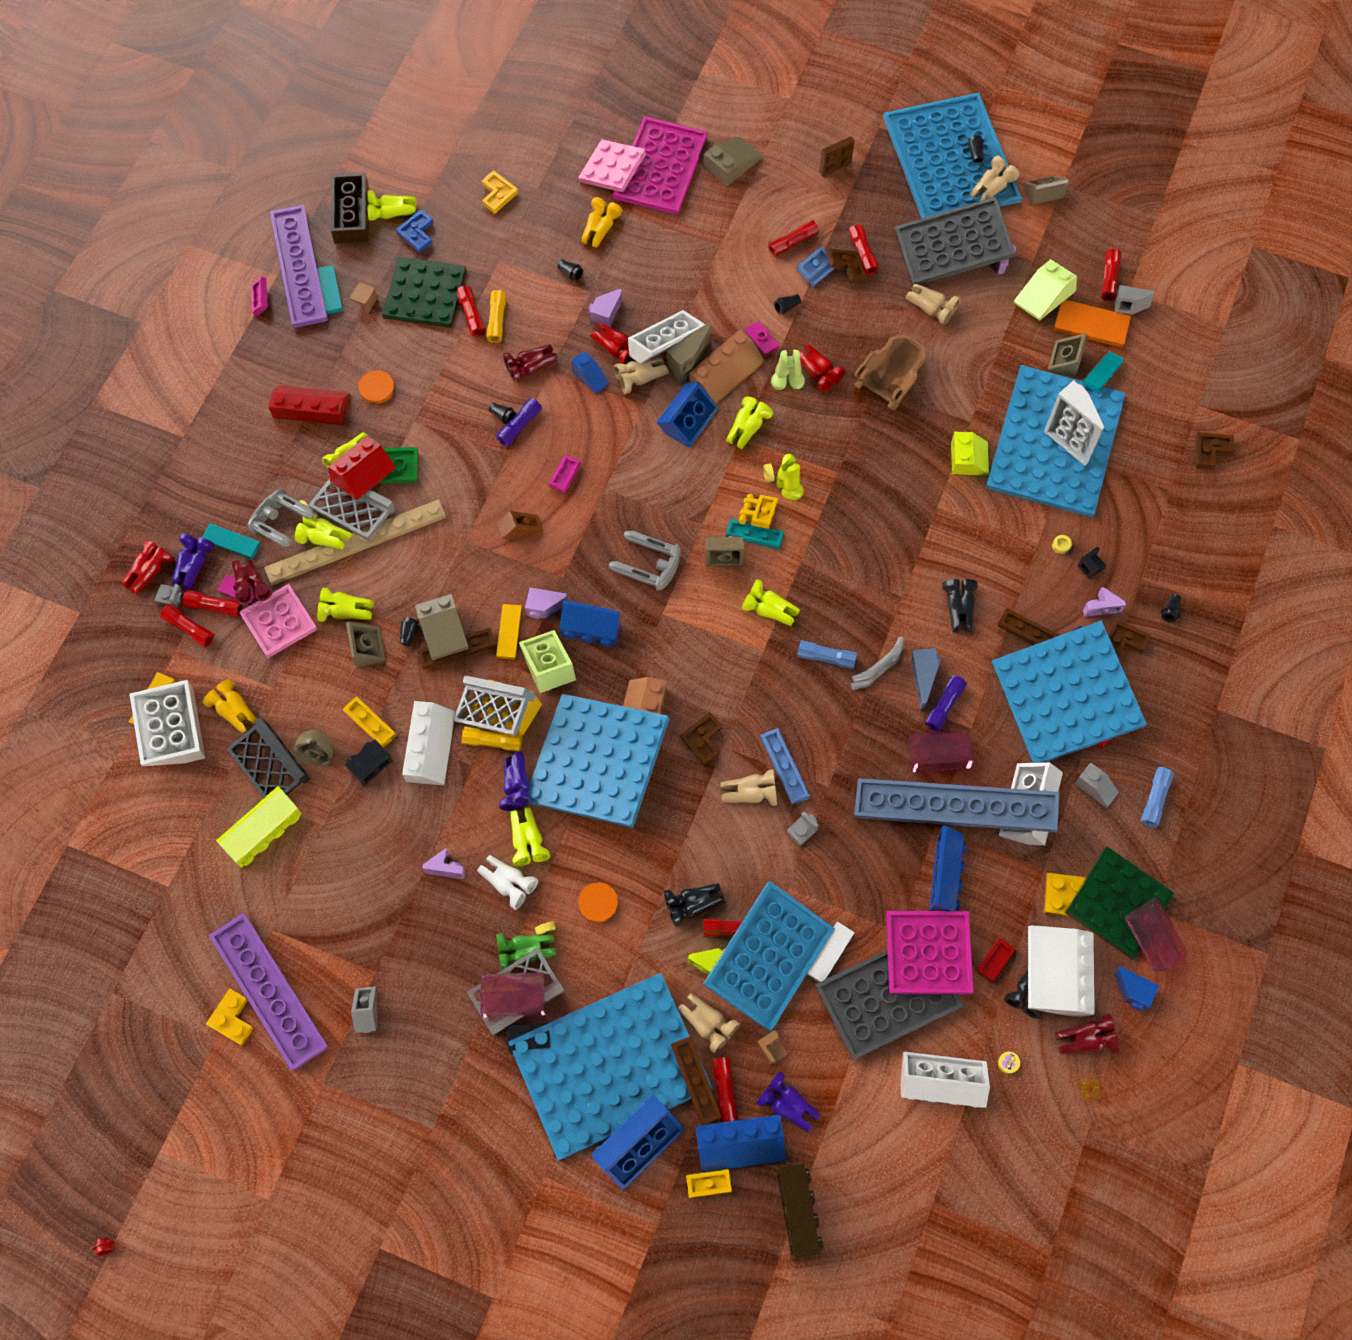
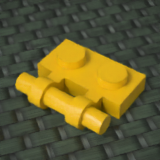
M748 494L747 498L743 501V509L739 513V523L744 525L748 519H751V525L769 529L778 498L760 495L759 499H754L753 494Z

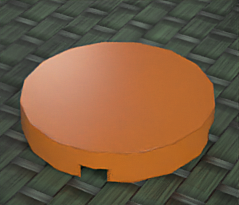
M370 371L359 381L360 395L368 403L381 404L388 401L394 393V381L384 371Z
M601 882L592 883L586 886L580 893L578 898L579 910L588 921L604 923L616 914L618 896L608 884Z

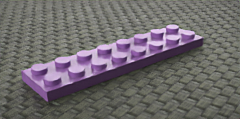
M304 205L270 211L293 328L328 321Z
M242 913L208 935L291 1071L294 1072L329 1048L245 913Z

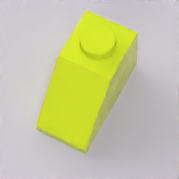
M717 948L690 954L688 956V963L709 975L723 951Z

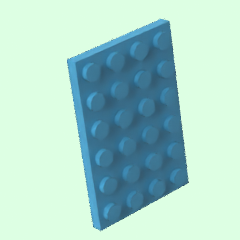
M769 881L705 979L703 985L766 1031L771 1032L835 928Z

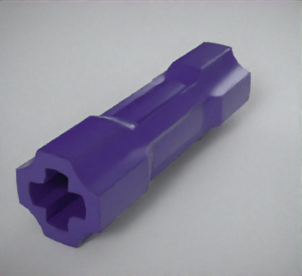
M529 398L513 419L498 432L496 439L503 446H509L528 422L542 410V406L534 398Z
M952 675L945 687V693L925 722L929 729L941 731L949 711L967 685L963 678Z

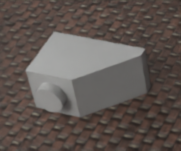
M1091 762L1075 782L1077 787L1106 808L1119 793L1108 775Z
M376 987L355 989L351 1010L355 1033L376 1031L378 1020Z

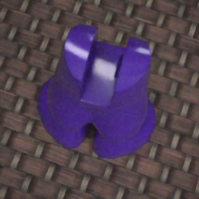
M181 534L179 541L184 546V549L178 553L171 584L181 585L186 574L184 588L191 589L199 571L206 562V554L213 550L214 543L205 538H198L197 541L191 535Z
M517 752L512 757H507L504 762L503 790L509 797L503 798L499 802V808L503 811L521 810L522 806H529L532 802L531 795L529 794L530 785L525 770V757L522 752Z
M779 1071L768 1087L770 1089L766 1088L756 1103L759 1106L770 1105L774 1113L789 1120L802 1130L809 1132L812 1126L801 1117L802 1114L805 1112L816 1121L821 1114L792 1086L784 1085L785 1076ZM771 1090L778 1093L781 1098H777Z

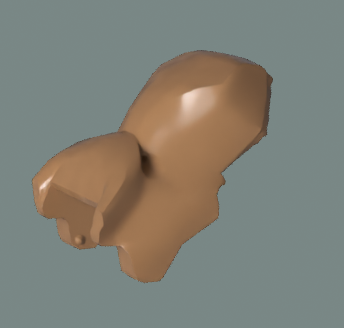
M907 335L890 337L887 344L881 350L871 351L865 361L859 366L854 374L858 381L854 385L859 389L862 386L866 387L888 401L887 407L896 410L900 401L916 382L917 371L922 369L926 361L925 347Z

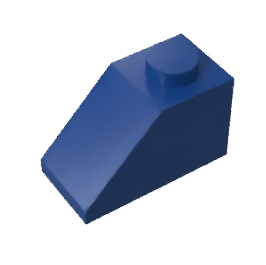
M585 350L571 361L572 373L595 395L609 385L597 362Z
M1120 966L1114 975L1125 1002L1129 1003L1130 1007L1137 1011H1146L1150 1008L1159 985Z

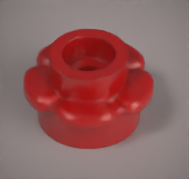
M109 1237L98 1239L92 1250H95L96 1256L109 1254L114 1251V1240H109Z

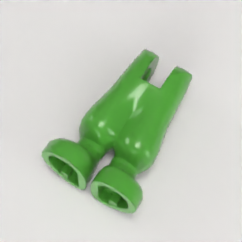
M496 934L501 971L539 948L544 958L556 956L555 948L541 949L540 946L553 943L555 941L553 934L521 935L513 937L512 940H507L503 934ZM509 951H515L514 954H502ZM536 954L529 958L528 963L540 960L538 955ZM524 961L523 963H521V964H519V965H521V966L525 965V964H526V961Z

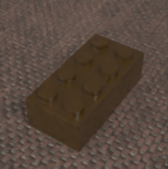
M366 173L331 175V234L334 244L369 242L367 210L369 184Z
M804 1163L779 1167L776 1174L791 1259L796 1261L818 1257L824 1247L822 1237L817 1236L816 1228L819 1227V1219L817 1213L813 1214L812 1206L815 1204V1197L813 1191H809L808 1184L811 1182L809 1168L805 1169Z

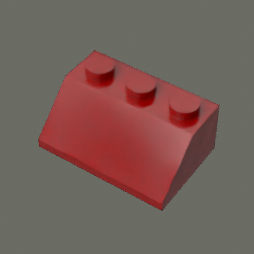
M368 436L328 466L330 482L356 500L396 469L383 447Z

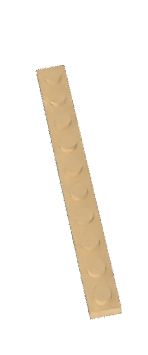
M438 499L384 520L369 541L355 533H351L352 536L349 541L342 540L345 544L343 550L320 545L264 568L273 586L444 519L446 515ZM371 526L361 529V531L367 533Z

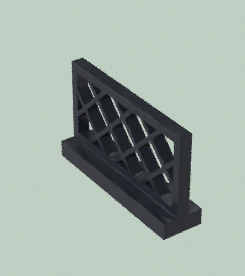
M261 717L254 722L256 725L226 748L263 798L268 795L269 788L279 786L281 790L285 789L283 792L288 795L302 782L305 784L311 779L269 723ZM258 731L260 734L259 743H250L251 736ZM240 745H245L244 756L237 755L234 752ZM250 746H258L257 757L248 756ZM263 747L271 748L270 757H261ZM248 759L256 760L255 770H248L246 768ZM261 760L269 761L268 771L259 770ZM274 761L282 763L281 772L272 771ZM258 774H267L266 785L257 782ZM272 774L280 775L279 785H270ZM285 775L292 776L295 780L290 786H283Z

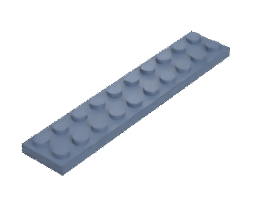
M858 778L854 816L855 818L1057 833L1059 792Z

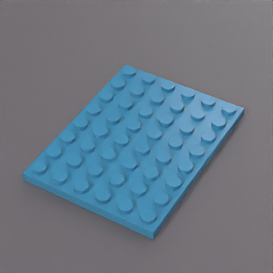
M979 93L883 113L885 125L921 219L979 202L985 192L982 191L975 199L970 193L985 172L992 169L991 161L995 156H1000L1004 159L1006 168L1009 166ZM975 135H980L984 140L983 161L979 163L973 162L967 145L968 139ZM1015 181L1007 183V186L1002 191L993 196L997 198L999 207L1020 203L1022 200Z
M1020 365L986 489L1093 518L1125 392L1103 387L1097 393L1082 385L1089 393L1104 426L1090 460L1084 466L1044 432L1058 394L1073 380L1080 385L1083 384V381Z
M661 973L508 1041L510 1046L516 1044L515 1048L517 1051L512 1052L558 1161L610 1137L653 1095L667 1110L691 1099L671 1047L672 1043L690 1036ZM545 1032H550V1048L528 1050V1044L524 1040L535 1036V1041L542 1045L548 1039ZM704 1070V1073H705L706 1078H707V1080H708L709 1086H710V1088H711V1090H712V1089H713V1088H712V1085H711V1083H710V1081H709V1079H708V1077H707V1074H706V1072H705V1070Z

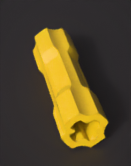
M494 290L491 292L490 299L491 307L487 327V341L500 343L503 336L506 293L502 290Z
M464 727L461 743L464 745H481L501 748L505 751L520 752L523 737L518 734L513 736Z

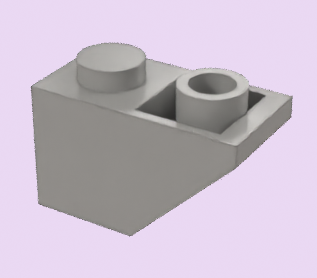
M1119 285L1115 298L1114 312L1132 315L1150 308L1155 291Z

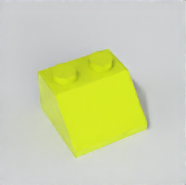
M954 432L951 442L952 474L989 476L988 442L973 432Z

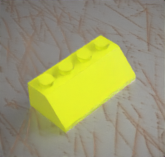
M277 786L219 837L216 842L242 868L249 865L255 855L266 850L269 843L273 839L279 838L289 825L295 824L302 813L281 788Z

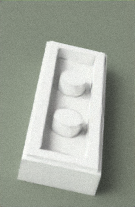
M839 922L833 927L835 929L806 974L817 982L827 978L855 933Z

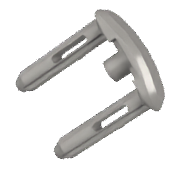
M276 490L255 510L249 520L248 527L252 533L258 532L282 547H286L291 544L289 537L265 523L268 518L275 520L278 517L276 508L280 509L283 505L307 519L314 518L315 513L312 508L287 496L284 490Z
M632 530L625 531L624 537L628 541L671 557L669 561L658 560L656 569L663 571L660 576L618 561L610 562L609 568L613 572L654 586L657 591L664 589L672 580L678 568L681 555L680 546L678 544L672 545Z

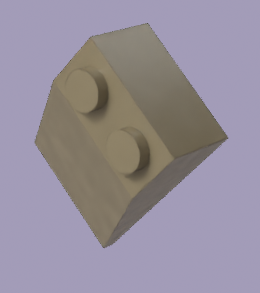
M738 136L715 144L705 152L703 167L723 184L729 186L761 160L763 155Z
M710 322L667 350L668 371L680 384L684 381H689V372L701 363L711 345Z
M451 594L415 605L432 660L469 649Z

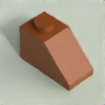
M509 511L497 522L500 534L504 539L518 540L543 531L538 515Z

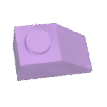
M617 289L596 297L594 303H591L588 309L590 321L597 324L603 323L610 327L623 300L622 290Z
M529 588L525 605L526 616L533 619L547 618L562 608L563 601L568 600L567 594Z

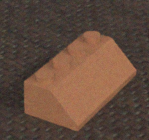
M739 329L689 372V383L699 382L717 404L764 363V359L753 340Z
M651 677L629 680L623 706L661 714L667 691V681Z

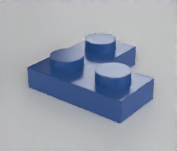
M421 209L399 226L396 232L416 251L421 253L432 244V239L423 231L433 224V219Z

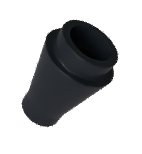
M975 135L968 139L967 145L973 162L979 163L983 161L984 140L980 135Z
M563 259L558 262L557 268L572 281L581 279L583 275L581 265Z
M798 294L778 297L774 301V307L778 314H786L795 306L801 304V298Z
M494 402L489 406V412L504 424H508L516 415L512 407Z
M1172 594L1161 610L1163 620L1175 622L1180 617L1182 600L1180 595Z
M404 617V620L401 621L399 644L404 646L411 645L420 627L418 620Z

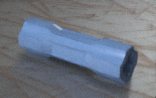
M801 640L797 657L836 664L839 667L853 670L857 653L819 646L815 643Z
M1158 767L1156 769L1153 786L1140 821L1143 825L1157 828L1159 825L1162 808L1174 776L1172 770L1165 767Z

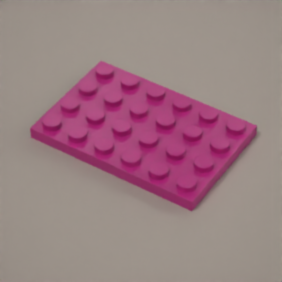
M644 116L632 146L645 149L646 155L624 192L614 191L613 199L678 215L708 137V132Z

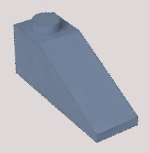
M936 648L913 650L910 657L920 711L925 709L938 666L941 665V658L936 653Z

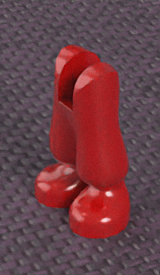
M600 323L597 327L599 332L593 331L590 334L591 339L605 348L610 355L619 358L620 363L628 364L633 361V358L629 356V336L625 333Z
M807 344L804 347L805 353L799 350L801 364L811 379L818 382L817 388L821 392L828 391L832 387V383L836 385L844 377L846 370L842 366L833 369V363L811 345Z
M146 540L144 550L137 555L121 585L127 589L131 587V592L137 595L161 571L162 562L173 563L175 558L155 543Z

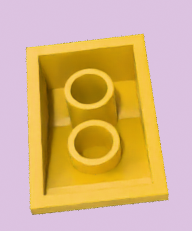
M490 695L482 699L484 705L491 701ZM536 695L533 702H528L517 732L519 735H524L542 706ZM505 698L497 702L499 708L506 704ZM520 701L512 705L514 711L519 709ZM479 702L472 706L473 712L480 708ZM493 705L486 710L488 716L495 711ZM509 708L501 713L503 719L510 715ZM482 712L478 716L484 719V715ZM498 716L490 720L493 724L500 722ZM513 719L506 723V727L509 730L512 729L514 724Z

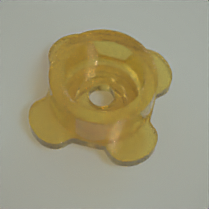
M1081 1079L1078 1085L1081 1087L1080 1098L1086 1101L1089 1098L1098 1100L1101 1098L1100 1083L1097 1079L1088 1081Z

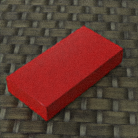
M999 938L978 966L976 972L993 983L1016 949Z

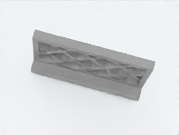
M330 477L308 505L318 514L368 541L387 516H392L395 512L391 500L372 490L366 492L358 500L352 497V501L342 503L341 496L349 494L331 483ZM331 486L337 488V493L327 494ZM339 497V504L329 506L328 499ZM326 500L327 506L321 508L316 506L319 501ZM365 503L367 504V509L357 511L356 504ZM354 505V512L344 514L343 507ZM341 508L342 514L331 515L330 510ZM371 512H382L380 517L372 519ZM369 513V520L359 522L358 515ZM356 516V523H346L345 518ZM371 524V529L367 533L361 531L360 526Z
M465 676L462 683L466 687L453 721L516 736L528 702L534 701L535 694L523 687ZM473 691L476 697L469 702L470 692ZM490 695L491 701L484 705L482 699ZM505 698L506 704L499 708L497 702ZM520 701L519 709L514 711L512 705ZM479 702L480 708L473 712L471 706ZM493 705L495 711L488 716L486 710ZM509 708L510 715L503 719L501 713ZM468 709L470 715L461 719L463 712ZM483 712L484 719L477 722L475 717ZM498 716L500 722L492 726L490 720ZM513 719L514 724L512 729L509 730L506 727V723Z
M539 948L467 993L491 1034L494 1035L560 994L564 989ZM536 954L541 960L539 970L527 967L529 958ZM524 961H526L525 966L519 965V964L523 963ZM543 965H544L545 969L547 970V972H546V971H542V966H543ZM519 967L524 969L521 981L510 978L513 968ZM527 969L538 972L536 984L524 982ZM506 972H508V976H507V977H503V976H502L503 974H505ZM540 974L550 975L553 983L547 987L538 985ZM495 979H506L504 992L492 989ZM509 980L521 983L518 995L506 993ZM491 982L490 988L484 987L485 985ZM523 984L535 986L531 997L520 996ZM537 987L543 988L542 990L536 993ZM479 989L488 990L486 1003L477 1001L473 993ZM491 991L503 994L500 1006L488 1004ZM505 995L517 997L515 1007L511 1009L502 1007ZM519 998L525 999L523 1002L518 1004ZM479 1004L485 1005L484 1011ZM487 1006L499 1009L497 1018L489 1022L485 1015ZM502 1009L507 1010V1012L500 1015Z

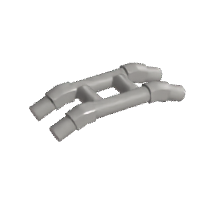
M899 637L894 648L873 667L861 674L852 676L853 683L850 684L851 689L854 691L870 686L888 668L895 665L900 658L906 640L903 637Z

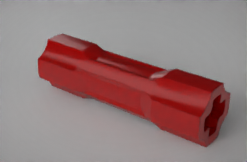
M814 220L801 225L797 230L769 242V251L773 257H777L802 241L817 236L819 234L818 225Z
M861 224L853 225L849 228L850 231L848 233L860 255L866 275L875 274L878 272L879 264L873 255L865 229Z
M1109 249L1105 254L1104 279L1101 289V298L1103 300L1112 301L1117 296L1118 272L1121 262V251L1118 249Z
M469 285L461 286L456 294L459 303L463 307L470 334L473 337H480L485 334L486 328L483 319L479 315L472 288Z
M187 590L183 596V606L188 608L213 611L235 618L241 616L239 612L243 610V604L233 599H222Z
M165 605L161 610V619L185 632L202 647L210 646L213 642L214 633L183 615L173 605Z
M703 919V937L733 936L742 921Z
M730 1057L713 1059L712 1065L717 1089L718 1109L721 1114L720 1123L737 1121L738 1115L733 1093Z

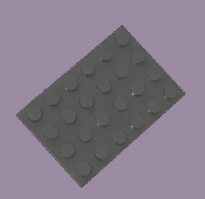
M996 197L895 226L912 285H921L1015 257V251Z
M887 950L815 984V988L852 1061L964 1006L958 994H889Z

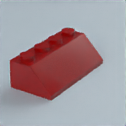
M279 385L271 393L268 408L273 418L344 425L350 393Z

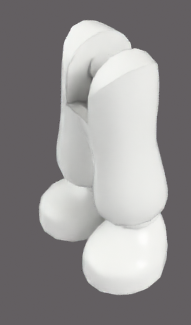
M489 855L486 861L496 871L492 873L486 867L480 865L477 872L490 882L499 893L510 897V906L514 910L519 909L525 901V893L530 894L533 892L538 884V879L534 876L524 877L520 870ZM517 884L523 891H521L513 885Z

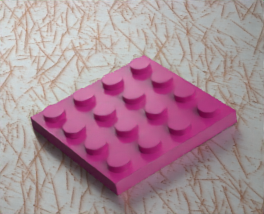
M969 911L886 912L889 994H973Z

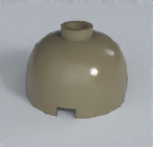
M321 730L305 731L298 736L293 754L298 761L306 765L309 762L317 763L316 767L326 766L330 763L334 752L332 739Z

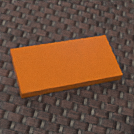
M1065 300L1060 304L1054 331L1073 336L1086 333L1089 340L1123 348L1131 316Z

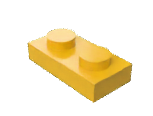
M729 1169L686 1175L689 1198L732 1192Z

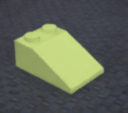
M1050 259L1037 270L1016 297L1014 304L1040 321L1076 292L1077 276Z
M555 630L519 642L528 668L540 693L576 680L573 664Z

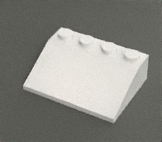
M1073 380L1058 394L1044 432L1086 466L1104 426L1089 393L1082 385Z
M188 680L130 693L141 766L189 763L206 758L194 688Z
M1028 926V1008L1076 1018L1095 1015L1093 932L1070 928Z

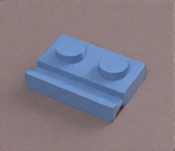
M822 246L796 268L803 278L809 281L811 287H814L835 269L830 267L826 256L827 251Z

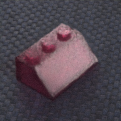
M966 730L907 735L912 772L965 769L972 766L974 761L972 743Z
M1157 897L1124 917L1154 972L1167 971L1183 961L1187 950Z
M545 973L482 975L480 990L481 1016L545 1015Z

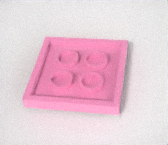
M601 140L579 175V181L624 192L646 155L645 149Z
M289 584L273 592L268 600H259L239 612L267 658L318 630Z

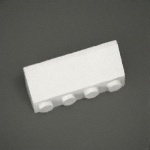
M682 310L629 337V356L641 364L670 349L705 324Z
M414 701L402 773L406 782L445 786L455 711L432 702Z
M1050 762L1017 763L1011 789L1058 792L1063 772ZM1000 829L999 833L1001 837L1027 845H1045L1048 832Z
M903 1052L901 1098L986 1108L990 1090L987 1061Z

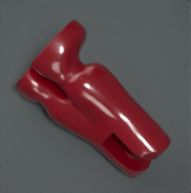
M551 344L519 352L517 358H513L509 352L503 353L506 368L515 383L520 382L523 376H530L543 367L558 361L557 355L552 353L553 348Z
M250 558L245 559V567H241L239 560L233 561L232 568L237 588L235 592L237 602L240 604L249 603L253 598L252 587L258 600H268L272 595L271 588L264 582L262 575L257 571Z
M1110 1014L1103 1015L1100 1022L1089 1021L1055 1032L1056 1040L1068 1038L1071 1040V1044L1058 1047L1060 1054L1099 1052L1104 1047H1107L1113 1054L1120 1051L1117 1034L1112 1033L1115 1031V1026ZM1099 1033H1112L1106 1036H1098Z

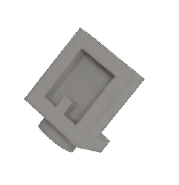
M161 584L154 601L156 604L163 606L171 604L178 609L179 604L183 601L184 591L178 584H175L174 587Z
M803 812L801 817L786 833L801 846L817 831L818 821L813 815Z

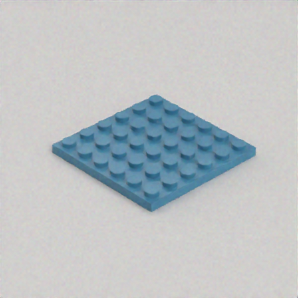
M1102 620L992 660L993 667L1032 763H1045L1147 725Z
M562 694L529 784L531 804L633 828L670 718L667 715Z

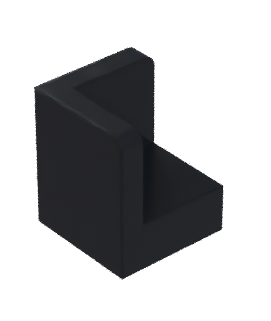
M1098 546L1083 556L1077 565L1089 580L1106 568V564L1097 556L1100 551Z

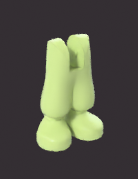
M786 350L781 352L775 374L771 379V385L774 389L782 390L786 387L787 375L792 388L800 389L803 387L805 378L802 374L800 352L798 350H793V356H787Z

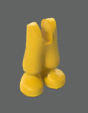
M594 197L591 201L594 211L589 215L581 242L587 245L591 236L594 235L592 247L598 248L605 234L612 227L613 220L621 215L622 208L616 203H609L607 207L603 199Z
M226 679L219 683L216 689L225 696L227 701H224L213 689L204 697L203 704L206 707L215 706L216 712L244 735L248 730L241 722L247 719L253 725H256L254 722L257 718L248 708L242 696L238 692L233 691L235 683L232 679Z

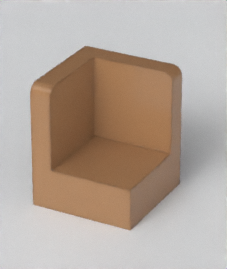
M361 282L358 283L350 297L351 301L363 305L365 313L370 312L378 298L374 287Z
M775 1030L757 1041V1047L770 1066L787 1055V1051L780 1043L779 1035Z

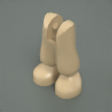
M995 156L991 161L992 169L985 172L970 195L975 199L983 191L985 193L980 201L992 198L995 194L1002 191L1007 186V183L1016 181L1019 178L1018 169L1012 165L1006 168L1004 159L1000 156Z
M914 284L912 291L908 292L905 297L929 316L938 318L939 323L942 325L947 324L950 317L954 315L961 299L958 296H954L947 301L944 294L919 284Z
M662 357L650 359L641 364L637 361H631L628 364H614V373L616 379L620 380L621 389L624 394L631 392L633 383L643 385L669 373Z
M773 769L768 770L763 776L753 774L720 783L721 790H735V792L721 795L723 803H759L762 799H767L770 805L777 806Z
M691 993L687 999L696 1007L694 1011L691 1012L683 1004L677 1009L703 1039L711 1042L710 1050L716 1053L725 1045L727 1040L715 1032L714 1028L720 1030L727 1039H730L740 1023L736 1020L726 1022L723 1014Z

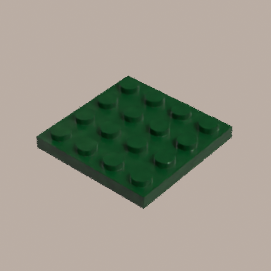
M398 257L382 312L383 318L452 328L458 304L456 292L463 284L466 267Z
M1106 846L1065 913L1134 960L1174 895V892Z

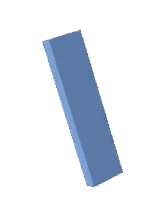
M776 728L761 734L760 739L791 805L809 799L810 795L779 729Z

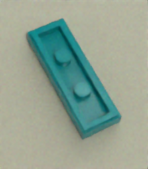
M333 265L317 268L326 313L342 312L343 309Z
M1109 351L1084 379L1082 385L1098 393L1120 368L1125 359Z
M730 519L726 532V537H743V542L780 550L784 535L782 530L757 527L747 522L743 525L734 519Z
M211 523L202 538L212 541L216 547L250 558L251 560L261 545L259 541Z

